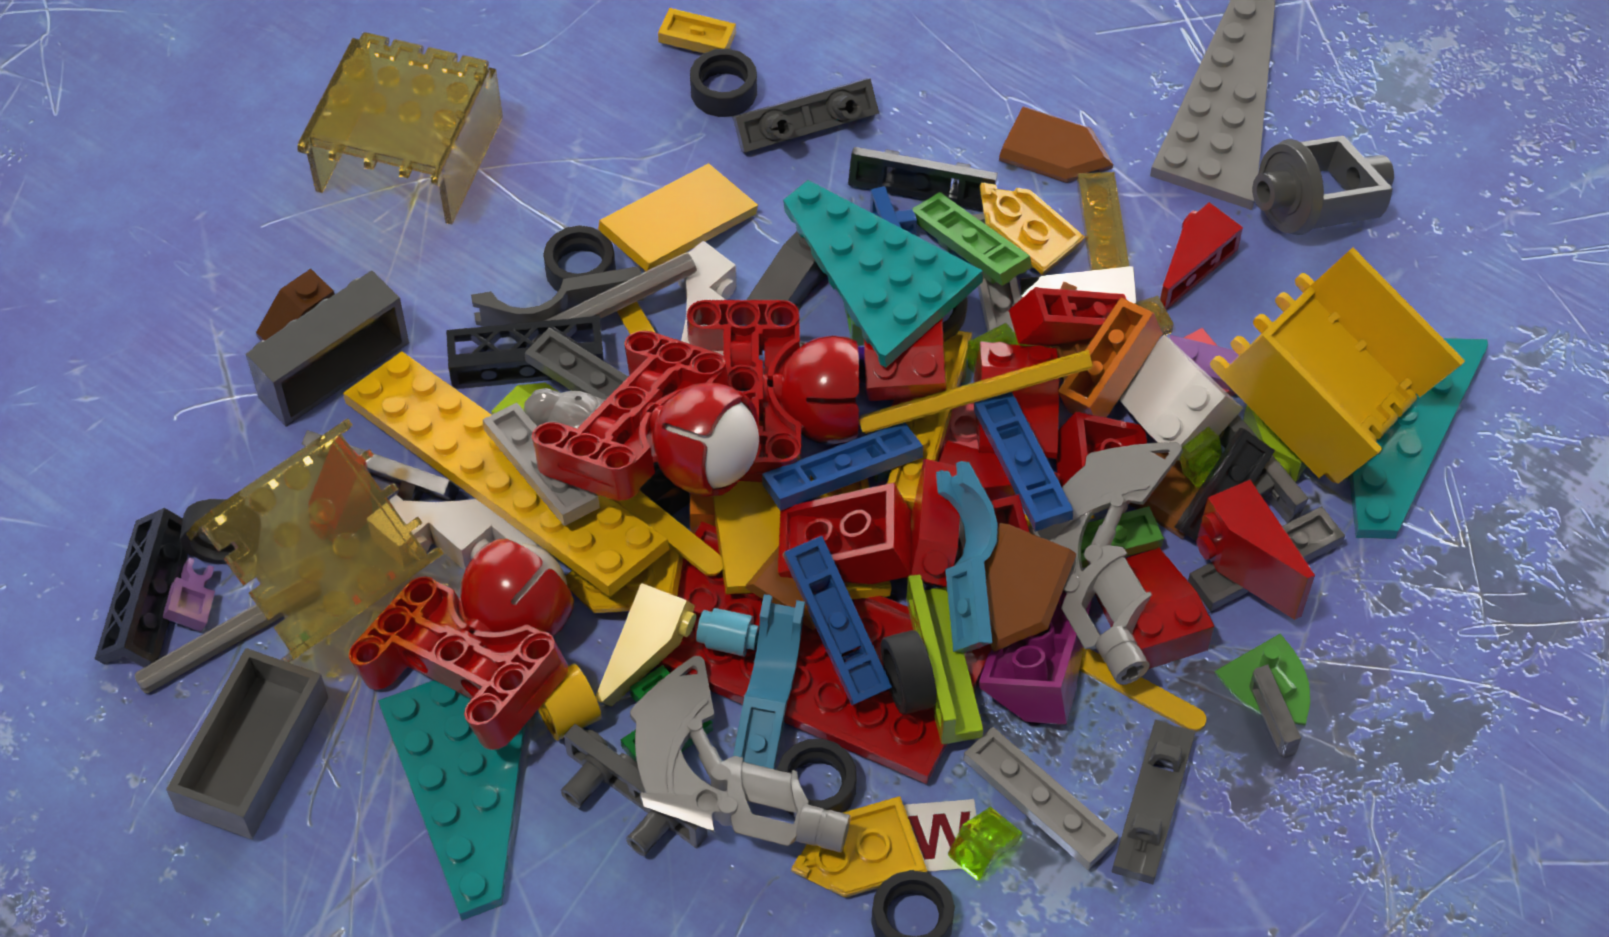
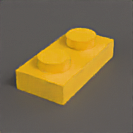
M669 8L658 31V42L701 53L714 49H729L736 35V24Z

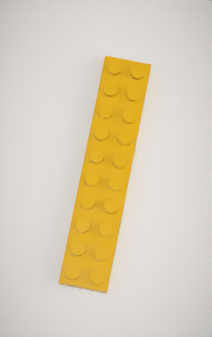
M402 351L343 392L345 403L609 597L669 550L666 537L612 499L598 494L596 495L599 500V509L564 526L484 431L482 419L492 414Z

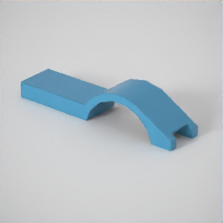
M960 461L956 463L957 475L952 477L949 471L940 470L936 472L938 494L948 499L959 512L965 528L966 543L963 555L955 566L947 568L945 571L953 652L967 653L992 643L984 561L990 557L996 545L998 523L993 505L969 462Z
M764 594L760 612L757 651L750 683L744 695L733 756L742 757L743 762L775 769L786 708L797 666L806 603L797 600L795 607L773 604V596Z

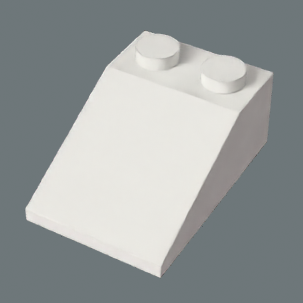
M1165 334L1156 343L1119 398L1121 403L1158 443H1179L1182 446L1183 453L1178 460L1189 467L1243 409L1240 404Z

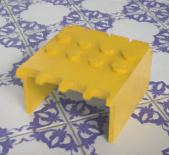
M1354 247L1316 281L1309 275L1301 273L1295 279V284L1303 293L1296 300L1285 292L1280 293L1275 298V303L1283 313L1274 322L1266 315L1259 314L1253 320V325L1261 334L1251 344L1242 336H1236L1231 341L1232 349L1239 355L1231 364L1221 356L1214 357L1210 362L1211 368L1318 478L1325 475L1331 482L1337 484L1382 450L1381 446L1377 443V439H1380L1398 420V417L1402 416L1417 400V395L1419 397L1424 395L1465 362Z

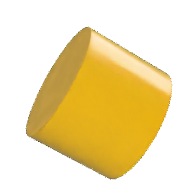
M575 663L568 666V673L563 681L538 709L547 729L557 741L563 739L564 735L574 724L583 729L602 718L594 692L585 675Z

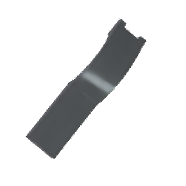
M640 266L563 279L561 289L551 300L535 307L519 308L509 306L498 300L491 291L472 294L473 307L479 308L480 311L474 313L476 325L485 327L545 321L640 275Z

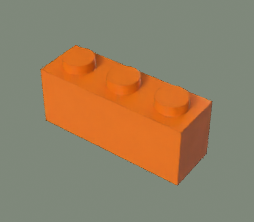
M1122 297L1119 299L1086 348V350H1089L1093 364L1092 369L1068 375L1058 390L1068 412L1072 414L1080 412L1107 418L1163 334L1153 312Z

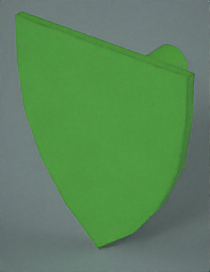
M1281 633L1215 670L1214 673L1241 703L1261 714L1249 685L1254 669L1268 665L1294 723L1306 725L1310 707L1309 681L1302 662Z

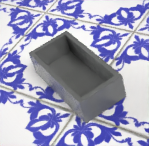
M371 270L361 278L351 281L347 287L329 299L322 300L314 309L299 319L289 322L282 330L267 340L257 343L252 350L246 353V358L258 398L286 427L409 344L400 297Z
M245 648L166 788L175 811L253 839L328 700L322 675Z

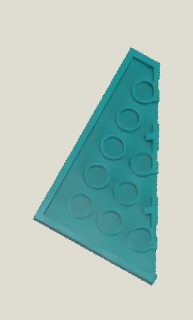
M809 180L783 199L784 211L788 218L796 224L798 234L801 238L804 237L808 243L813 258L822 272L828 275L833 290L836 289L843 299L846 311L855 325L862 330L863 338L867 344H871L878 355L879 364L884 367L891 364L983 283V270Z
M1443 338L1465 362L1421 397L1417 395V400L1402 416L1398 417V420L1380 439H1377V443L1381 446L1382 450L1349 475L1356 538L1396 539L1414 498L1488 347L1487 339Z
M433 680L380 699L378 703L461 921L503 904L505 872L507 871L509 859L508 849L510 834L513 828L516 789L519 783V766L526 724L506 746L495 750L486 749L480 744L464 715L465 708L471 698Z

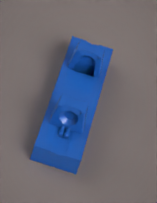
M1008 392L974 402V412L1016 495L1019 494L1022 507L1034 531L1036 532L1054 524L1073 520V508L1013 393Z
M904 422L798 460L791 465L782 466L763 473L762 485L781 511L802 502L818 500L821 498V495L874 476L877 483L889 479L891 469L923 458V445Z
M823 536L785 551L782 555L802 599L806 603L807 610L851 705L858 704L892 688ZM858 647V649H856L852 653L843 657L841 656V654H844Z

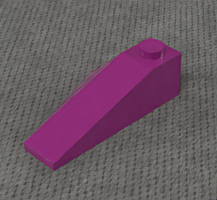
M1064 589L1048 629L996 652L991 650L987 656L979 681L981 690L1026 722L1066 725L1068 722L1077 687L1083 645L1061 609L1067 595ZM1091 601L1089 602L1086 608V612L1088 615L1090 612Z

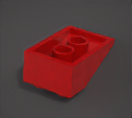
M943 318L887 367L879 364L878 355L871 344H867L864 339L866 390L869 401L923 398L947 391Z
M980 342L973 381L975 383L1058 359L1057 348H1046L1040 345H1013L1004 342ZM1059 378L1012 391L1046 458L1056 459L1058 454ZM976 416L978 452L995 453Z
M1248 480L1208 497L1197 538V547L1203 558L1206 560L1210 559L1217 572L1295 620L1302 617L1315 574L1252 481Z
M894 482L796 504L780 511L778 574L780 577L793 578L782 554L819 536H823L843 582L875 584L911 576V510Z
M1160 548L1125 558L1145 592H1151L1152 594L1141 612L1132 633L1137 646L1140 647L1149 662V669L1208 651L1214 624L1197 591ZM1095 592V596L1101 606V609L1110 627H1112L1114 622L1108 614L1107 610L1105 609L1097 593Z

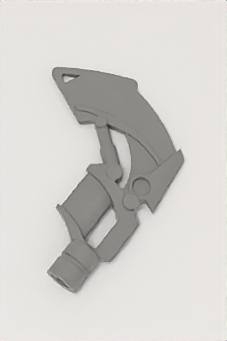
M1177 442L1130 445L1088 454L1085 466L1062 487L1073 508V520L1054 524L1036 532L1030 525L1028 527L1031 534L1067 547L1077 553L1063 588L1067 595L1061 609L1085 649L1098 650L1118 684L1134 682L1149 669V662L1140 647L1137 646L1132 633L1141 612L1152 594L1151 592L1146 593L1125 559L1127 554L1123 547L1111 546L1116 535L1115 529L1122 513L1128 508L1127 504L1136 503L1144 505L1183 453L1182 446ZM1170 452L1166 459H1163L1158 455L1154 454ZM1108 509L1102 525H1099L1091 545L1084 552L1089 566L1083 570L1081 545L1086 526L1093 514ZM1095 592L1114 622L1113 626L1101 635L1086 612V608Z
M693 656L677 667L647 692L630 710V717L636 723V761L641 784L645 792L640 793V799L644 807L714 831L713 820H716L723 826H732L734 832L786 846L797 841L842 853L849 830L851 815L808 805L809 801L800 786L797 771L792 770V773H787L743 762V758L738 756L722 761L716 748L712 747L702 728V723L714 718L705 662L702 657ZM692 669L697 671V674L685 675ZM689 738L693 740L699 752V759L711 780V786L691 770L683 757L681 750ZM747 801L793 812L795 822L791 824L752 814Z

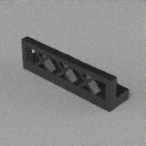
M600 316L446 330L448 369L451 385L455 389L554 380L528 364L525 360V352L534 344L532 341L539 334H543L548 328L553 329L604 361ZM593 329L594 342L577 343L570 338L576 331ZM511 337L517 342L508 350H500L494 346L500 338ZM473 341L479 345L472 353L456 354L455 342Z
M162 508L135 521L95 655V660L104 665L125 657L142 667H146L159 659L169 620L163 618L169 591L176 577L181 578L182 569L188 557V553L182 548L180 541L183 518L166 508Z

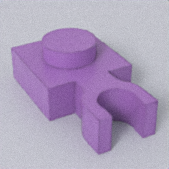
M189 557L183 566L181 578L176 577L171 585L163 618L201 632L207 624L215 591L204 587L212 576L214 566L208 565L203 574L198 575L192 568L195 559Z

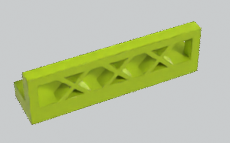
M920 574L908 576L906 602L914 631L918 632L924 642L935 678L937 702L933 707L941 745L982 738L983 726L964 652H953L947 587L924 590Z

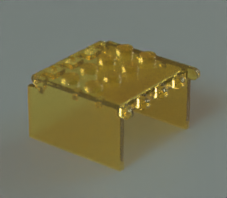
M363 32L359 39L352 38L297 145L299 153L307 154L315 191L323 193L342 154L363 158L365 169L373 170L377 162L400 167L399 176L407 179L410 177L412 170L432 175L431 184L439 186L445 223L452 225L503 118L497 71L489 67L488 60L462 55L460 61L457 62V53L428 47L425 54H423V45L394 39L391 46H389L390 40L388 37Z
M348 418L211 509L209 513L198 519L186 533L191 541L204 532L218 552L232 543L236 550L223 558L243 586L255 578L260 582V585L248 594L268 621L280 612L286 618L273 628L290 651L280 659L288 663L444 554L440 547L433 549L429 554L425 552L411 532L423 522L419 517H416L408 524H405L387 498L399 490L395 483L381 490L363 465L375 455L368 449L357 457L342 436V433H345L353 426Z

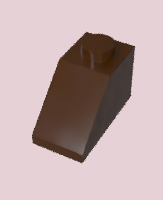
M310 268L279 290L256 331L257 337L261 341L267 340L282 330L292 320L299 319L314 309L322 300L329 299L335 295L334 290Z

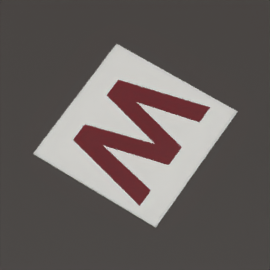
M974 799L904 805L927 872L983 867Z

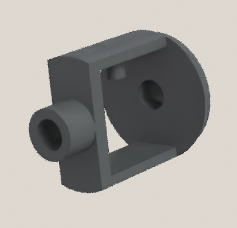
M1344 135L1304 142L1286 139L1271 147L1265 153L1260 164L1259 173L1253 181L1252 193L1256 205L1265 212L1268 220L1274 227L1285 233L1303 235L1316 228L1380 218L1387 210L1391 200L1394 169L1391 161L1385 155L1363 157ZM1328 170L1346 191L1324 194L1321 171Z

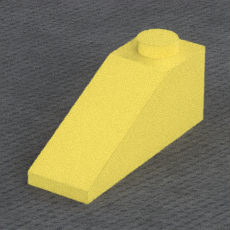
M641 583L596 693L597 701L612 707L630 691V686L644 678L677 648L683 636L688 637L694 627L696 614L693 611L695 605L687 600Z

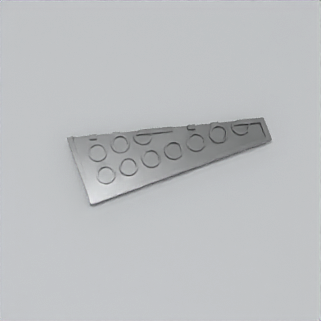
M1230 0L1151 167V177L1252 210L1255 203L1252 186L1259 172L1275 0Z

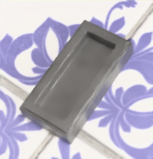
M1268 665L1256 668L1252 674L1249 687L1276 748L1283 758L1296 754L1301 736Z

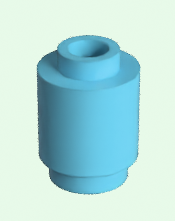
M714 608L713 611L703 610L697 628L696 640L699 643L705 644L707 649L745 657L748 649H756L759 626L754 625V616L718 608Z

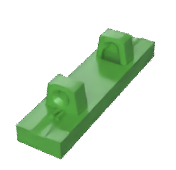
M939 192L912 208L917 219V225L937 238L939 245L946 251L952 249L975 267L983 270L984 278L990 283L998 282L1003 286L1018 274L1032 268L1030 255Z

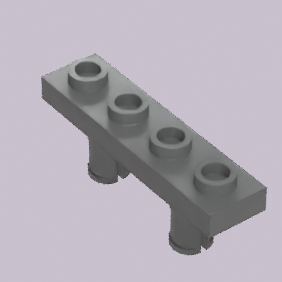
M865 78L732 116L741 152H748L879 114L871 78Z
M574 724L564 735L567 755L581 764L582 767L561 789L563 798L572 806L580 808L601 783H607L648 814L626 837L627 844L636 853L645 856L667 830L673 831L696 849L708 837L706 828L644 807L640 799V793L645 792L641 784L637 763L627 754L621 753L618 755L608 748L606 741L593 730L586 732Z

